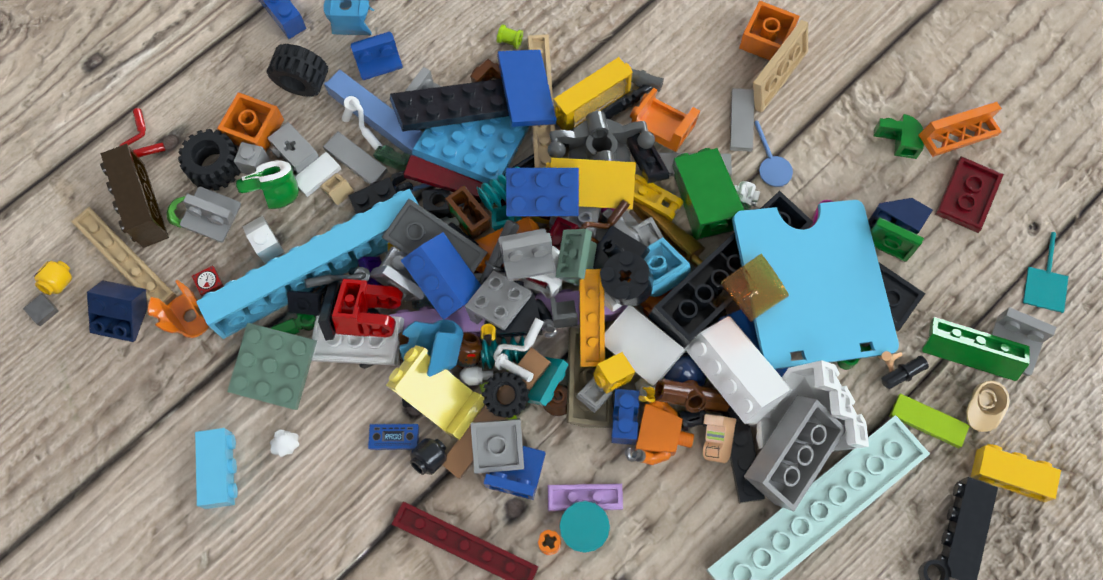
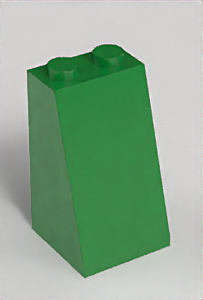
M704 148L698 151V153L690 155L683 153L674 158L672 164L681 199L684 202L683 205L693 237L699 240L734 231L733 216L745 209L718 148Z

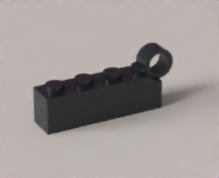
M966 477L956 482L953 489V496H955L954 504L947 513V520H949L948 529L943 532L941 544H943L942 554H939L936 560L926 561L921 564L918 571L920 580H931L927 574L930 565H934L939 569V580H977L998 487L971 477Z

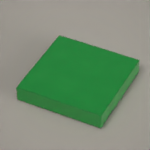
M880 217L870 230L875 248L904 262L909 260L924 240L923 237Z

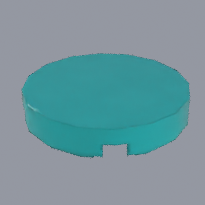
M586 500L575 502L562 514L560 521L561 537L566 545L575 551L583 553L595 551L603 546L609 536V518L603 508L595 502Z

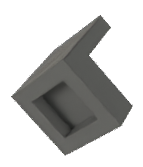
M551 297L550 303L554 327L577 326L578 317L574 300L556 302L555 297Z

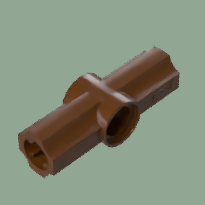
M662 379L661 381L658 380L655 386L654 396L656 401L685 406L689 412L708 410L723 413L727 412L730 406L717 389L702 387L694 380L681 383Z

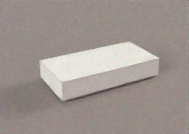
M325 152L295 176L298 188L308 197L342 169Z

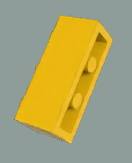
M987 444L976 450L971 478L1042 502H1048L1056 499L1061 470L1053 468L1049 462H1035L1027 459V456L1022 453H1008L1002 451L1000 446Z

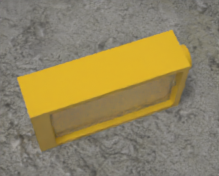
M618 57L555 97L553 101L557 119L556 123L561 130L570 131L584 122L589 113L601 111L620 97H623V95L629 93L633 73L630 65L626 62L624 63Z

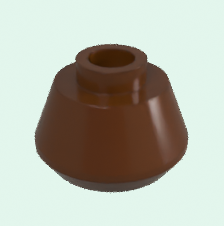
M558 384L554 391L553 397L555 399L552 398L546 406H543L546 412L553 416L567 414V386Z

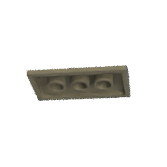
M570 327L568 341L567 423L584 428H612L613 394L595 413L576 398L577 394L594 377L596 367H580L579 328ZM605 347L606 360L612 357L613 353Z

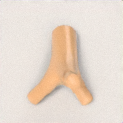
M885 351L878 358L885 361L889 372L894 370V361L903 354L901 352L891 354L889 351Z

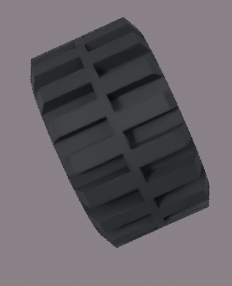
M280 44L274 51L266 73L271 81L280 88L296 95L314 97L320 93L329 68L320 56L304 47L294 44Z
M206 129V132L200 130L197 131L195 136L191 134L188 141L184 140L182 143L184 147L180 148L178 152L181 155L178 157V162L181 164L180 167L197 187H203L208 190L213 188L214 191H217L222 186L224 188L228 187V183L230 181L233 183L236 180L234 177L240 175L241 171L234 163L238 149L225 133L222 134L219 130L213 132L212 129ZM220 154L213 164L202 166L207 157Z

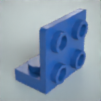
M523 446L524 469L490 472L485 476V487L534 500L546 455L545 451Z

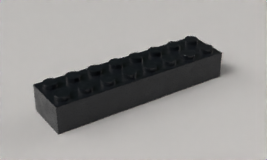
M780 190L760 208L777 207L778 213L784 222L795 229L805 230L814 223ZM735 232L655 305L648 316L664 333L684 349L747 289Z

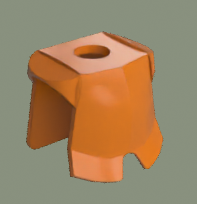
M179 280L175 282L183 294L172 300L168 305L158 298H150L148 315L158 318L159 322L155 324L158 328L170 333L182 334L188 338L198 337L209 328L196 303L198 300L194 293ZM189 310H194L196 318L191 322L185 321V313Z

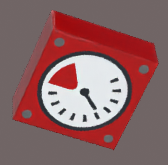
M214 266L192 276L202 297L208 292H215L224 287Z

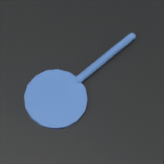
M756 120L754 122L768 155V158L760 165V177L769 186L782 187L788 184L792 178V166L786 159L772 156L759 121Z

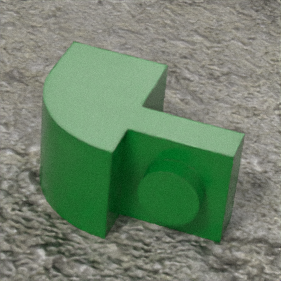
M903 114L899 121L892 118H880L874 128L873 137L895 140L894 156L917 159L924 149V143L919 137V134L924 129L919 121L910 115Z

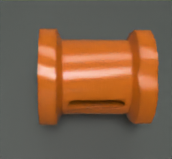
M545 530L540 534L538 545L542 553L554 555L561 548V539L557 532ZM548 536L550 539L555 538L557 540L554 542V548L552 549L549 546H543L546 543L545 538Z

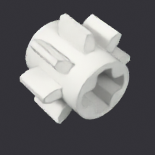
M742 181L739 183V186L734 185L745 210L750 209L751 205L756 206L760 191H755V184Z

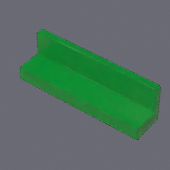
M933 317L930 322L929 337L922 347L923 353L1013 381H1017L1030 364V346Z

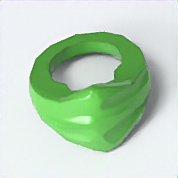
M185 196L174 199L166 212L168 222L177 227H181V220L176 217L174 211L176 206L184 201Z

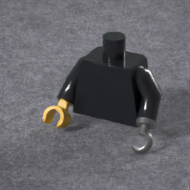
M514 281L524 287L523 281ZM532 293V296L505 330L485 320L484 325L481 327V339L483 340L487 334L492 335V341L495 340V335L497 338L527 336L535 318L544 321L538 335H543V328L544 331L551 332L545 333V337L552 338L557 335L558 330L554 327L551 312L543 301L536 299L534 293Z

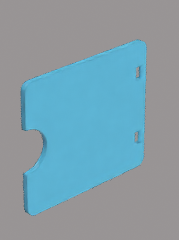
M847 200L818 204L816 223L811 228L805 230L795 229L784 222L778 213L777 207L739 211L733 216L732 223L760 353L775 370L821 360L830 363L882 356V353L885 351L893 354L898 350L899 342L865 207L862 202ZM870 343L872 350L861 352L860 344ZM801 352L803 359L791 361L790 353Z

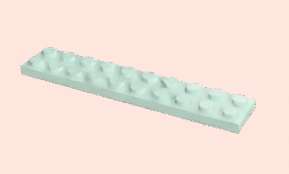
M895 415L868 437L869 447L853 449L815 480L794 512L781 508L706 571L714 580H780L930 455V453Z

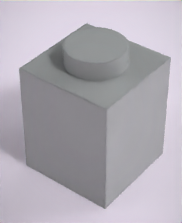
M241 142L234 159V163L241 173L247 175L254 173L259 165L270 161L263 147Z

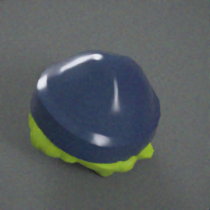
M683 353L663 377V379L681 383L694 380L702 387L708 380L707 376L688 353Z

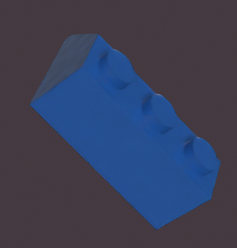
M444 232L422 244L401 259L403 265L443 320L466 305L481 287L478 279Z

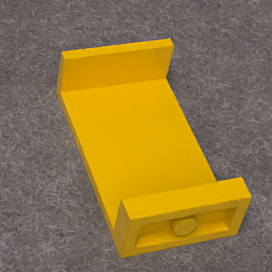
M551 158V163H546V168H579V206L616 208L624 199L630 204L627 209H633L636 162Z

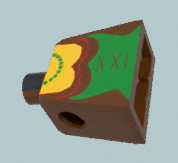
M462 186L445 198L452 218L456 217L462 231L472 239H475L490 228L491 217L465 186Z

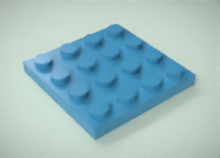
M507 116L426 128L414 146L412 155L489 185V180H497V176L504 175L506 168H508L526 136L529 126L512 127L510 117Z

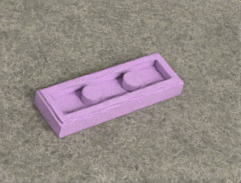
M622 484L548 485V511H565L573 503L584 500L595 502L603 510H623Z

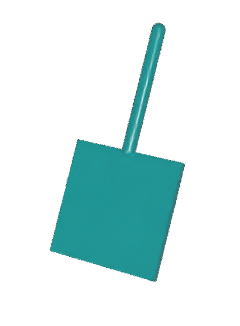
M1051 232L1046 271L1028 267L1023 303L1064 313L1069 276L1051 272L1056 233Z

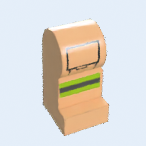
M705 414L704 424H707L706 441L703 446V457L707 461L727 463L731 456L736 419Z

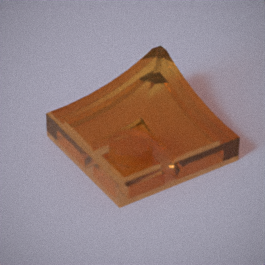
M762 253L721 282L751 322L789 296L781 280Z

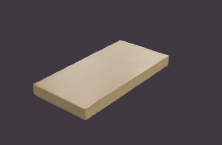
M801 20L753 82L756 111L762 113L808 53V22Z

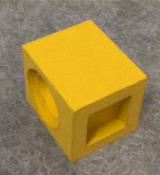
M623 352L597 364L594 371V380L597 386L603 388L607 394L631 382L635 370Z

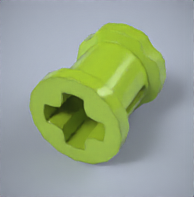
M501 25L497 34V43L510 44L515 49L520 47L523 39V30L516 31L507 28L506 25Z

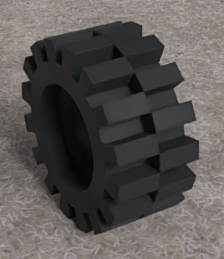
M503 372L501 374H494L495 376L493 378L490 377L488 379L489 382L484 384L483 387L485 388V391L482 392L484 405L488 407L489 412L499 417L511 418L514 415H519L520 411L527 407L525 406L526 402H529L527 384L522 378L513 373ZM505 385L511 386L515 391L514 400L507 405L501 404L497 399L498 390Z

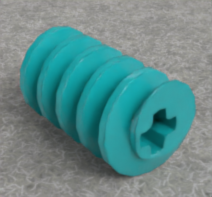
M506 173L505 176L502 174L497 176V180H489V185L487 183L481 184V189L477 187L482 203L490 212L494 211V203L500 208L502 207L501 200L503 199L506 202Z
M521 336L519 343H517L515 338L511 337L509 344L524 346L525 338ZM504 337L501 338L500 344H507ZM485 339L482 340L481 358L483 369L485 362L489 369H493L496 362L493 355L498 347L496 340L491 341V345H488ZM503 349L501 354H506L509 361L513 362L515 360L518 365L529 349L527 351Z

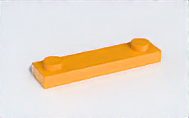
M586 269L585 278L579 279L580 367H597L598 363L605 360L604 288L600 277L601 269Z

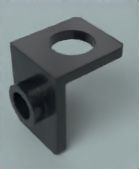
M322 285L316 293L289 290L287 292L289 312L319 316L328 285Z

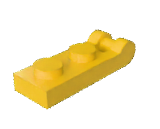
M635 174L633 200L673 221L676 216V210L680 209L684 203L683 200L654 183L647 184L645 178ZM666 201L669 203V206L665 207L662 203Z

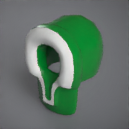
M282 160L263 163L256 168L254 173L243 176L236 181L239 193L262 189L269 209H279L292 204L297 199L299 192L298 183L291 165Z

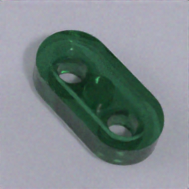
M388 145L378 146L373 154L379 162L399 171L406 170L411 156L407 153L400 154L395 152Z

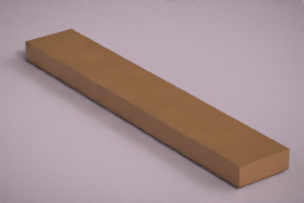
M532 347L518 363V366L534 374L530 382L523 380L527 384L526 387L529 391L551 364L549 360ZM502 386L497 392V399L503 405L510 404L515 398V391L511 386ZM485 405L473 422L505 420L508 417L504 418L494 415L488 411V407ZM471 425L448 452L447 460L443 464L458 479H461L473 464Z

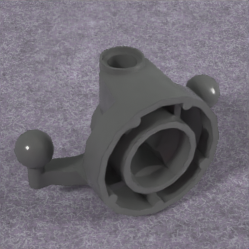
M594 111L586 116V121L578 125L573 131H551L549 133L551 143L547 151L552 158H562L566 152L563 144L565 143L569 144V159L631 162V153L626 145L627 138L640 133L637 138L639 146L643 149H649L655 143V136L648 131L645 121L632 122L622 126L618 122L606 119L604 112Z

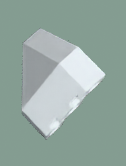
M821 360L787 369L782 379L792 391L758 423L749 424V426L757 427L756 439L759 449L763 448L797 395L817 399L831 413V416L835 417L845 427V433L832 452L869 447L866 421L862 414H856L852 406L855 401L847 386H841L837 379L840 373L834 364Z

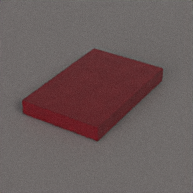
M960 156L935 215L979 233L982 230L1004 174Z

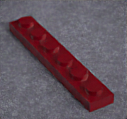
M404 501L392 522L393 526L504 580H533L539 568L535 564Z

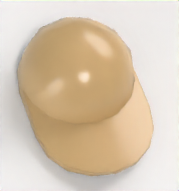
M993 380L985 381L973 389L971 400L966 410V418L969 426L974 430L980 432L992 431L1001 423L1010 402L1009 393L1001 383Z

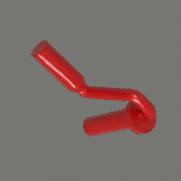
M140 108L133 110L139 134L119 146L126 143L131 145L144 137L146 126ZM162 142L133 151L138 157H143L166 150Z

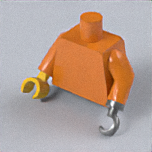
M642 387L646 391L647 396H639L638 399L649 404H645L632 457L630 455L631 447H627L625 456L630 462L637 461L655 465L667 461L671 456H674L678 445L691 448L694 434L681 431L683 419L678 416V413L668 403L656 401L654 388Z

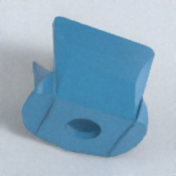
M369 0L324 1V13L331 22L332 34L372 35V32L364 22L368 10L374 11L369 5Z
M439 320L435 323L414 321L403 331L402 335L409 337L407 344L399 346L403 361L407 351L416 345L426 348L428 350L427 354L431 357L427 376L429 377L444 370H451L457 365L464 334L461 327L454 321Z

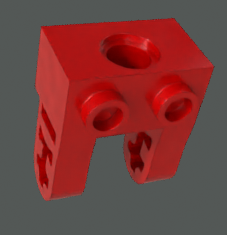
M343 279L332 314L336 334L373 337L392 336L396 325L395 319L389 315L367 313L368 308H399L403 297L402 291L393 286L369 285L366 280Z

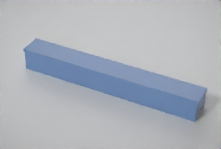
M341 70L324 83L328 94L343 106L344 100L347 97H356L363 108L364 122L408 156L413 154V148L423 134L421 130L402 132L394 110ZM356 110L353 114L358 117V111Z

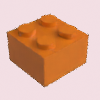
M759 0L743 33L739 49L770 61L797 26L800 16Z
M238 92L217 129L222 134L225 133L234 145L240 146L241 142L261 146L267 152L271 144L268 137L280 128L284 118L277 106Z

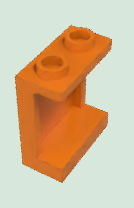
M653 88L649 94L645 93L639 107L635 106L630 114L631 123L645 121L648 131L653 133L656 142L677 152L695 127L700 110L692 107L689 113L685 114L655 98L657 89Z

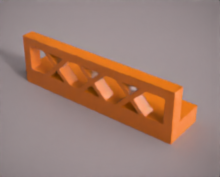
M994 102L930 122L919 134V137L932 157L998 136L1002 131L993 117L1002 108L998 102ZM982 123H986L991 131L981 128ZM966 128L975 132L974 137L965 133ZM949 134L959 137L958 142L949 139ZM932 139L941 142V148H937Z

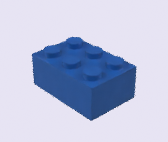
M506 168V216H579V168Z

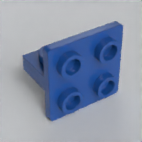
M391 32L351 43V49L362 80L403 68Z

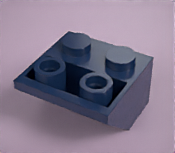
M914 198L879 203L868 219L871 230L880 217L914 234H918L933 209Z
M102 280L87 291L90 333L129 342L136 341L147 311L146 289Z

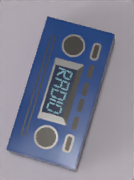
M370 424L369 450H413L419 443L418 424Z

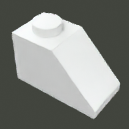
M263 215L243 226L246 237L264 264L284 253Z

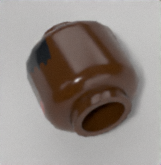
M471 332L463 333L456 365L462 369L476 366L481 358L482 342L476 334Z

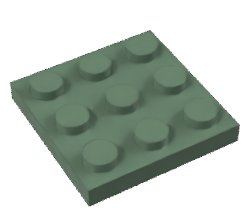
M247 323L227 392L298 410L317 340Z

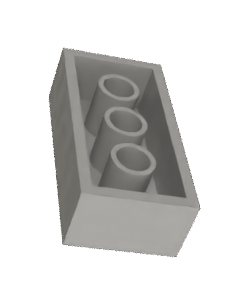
M797 395L744 477L772 503L794 512L845 433V427L835 417H832L831 413L817 399Z

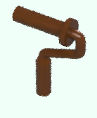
M622 199L609 216L607 223L584 222L579 229H586L587 227L608 229L617 223L630 204ZM591 236V241L595 242L596 244L600 242L599 240Z

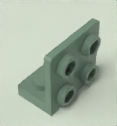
M588 229L563 230L556 278L579 286V279L585 278L586 269H593L597 244L591 241L592 231Z

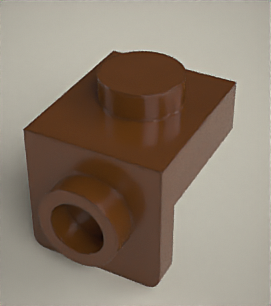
M489 59L480 67H476L470 76L472 83L488 81L492 78L495 80L502 79L499 64L493 63Z

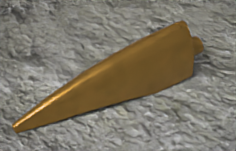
M633 201V211L641 220L645 221L652 217L664 239L689 263L698 267L703 262L698 257L705 249L700 242L667 218Z

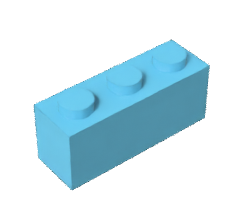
M226 428L195 432L197 506L203 509L235 505V498L238 496V488L236 483H234L237 463L233 458L236 439L234 434Z

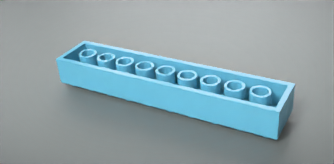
M410 189L399 191L387 201L376 203L370 210L354 215L351 220L333 226L330 231L322 235L312 237L304 245L291 248L287 254L272 258L266 265L248 271L245 276L237 280L227 282L219 290L206 293L196 303L207 325L221 338L225 339L245 328L247 323L252 324L288 305L287 292L289 290L312 292L315 287L306 288L304 279L328 274L343 275L350 268L358 267V260L361 257H377L388 251L389 242L383 239L382 236L408 199L418 204Z

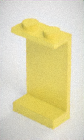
M415 345L414 348L407 351L400 367L392 371L386 386L447 434L460 440L471 425V422H473L483 408L484 397L482 394L473 392L448 370H444L431 377L427 376L431 357L427 354L428 350L426 348Z

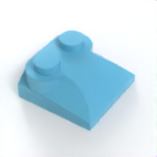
M664 238L648 246L650 252L644 259L653 273V290L650 295L652 297L661 296L676 287L691 271L690 263Z

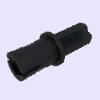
M920 355L906 364H899L897 369L884 375L881 378L882 384L887 389H891L904 381L909 382L913 376L927 370L929 364Z

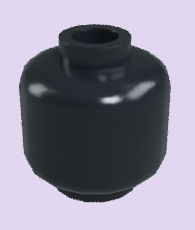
M423 439L410 453L411 466L421 475L434 474L447 460L446 446L439 439Z

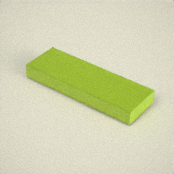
M901 393L897 396L889 416L892 418L896 415L902 423L958 449L962 447L970 427L958 419Z

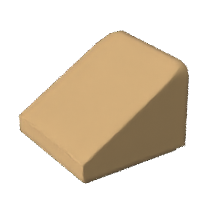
M335 173L320 186L337 205L347 199L348 195L354 193L347 180L338 173Z

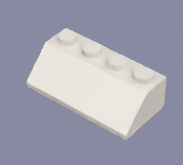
M729 316L700 332L685 348L744 424L758 423L792 391Z

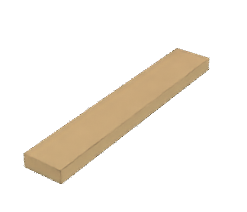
M90 207L86 208L71 221L134 287L146 289L148 301L151 297H154L168 305L177 297Z

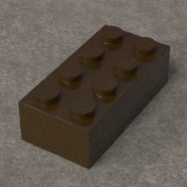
M127 143L100 153L103 163H100L103 173L108 176L109 181L106 182L109 192L114 195L115 201L112 203L115 211L120 214L119 226L123 233H128L131 240L137 242L143 248L168 239L169 236L143 161Z

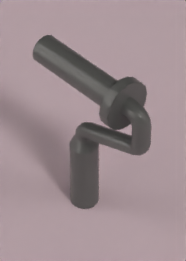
M364 267L350 268L348 271L349 275L328 274L304 279L306 288L331 284L333 281H343V279L368 281L370 272Z

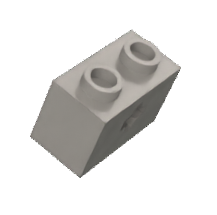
M289 122L268 137L272 145L269 148L277 158L281 156L285 162L291 165L293 172L295 171L297 174L319 158L316 150Z

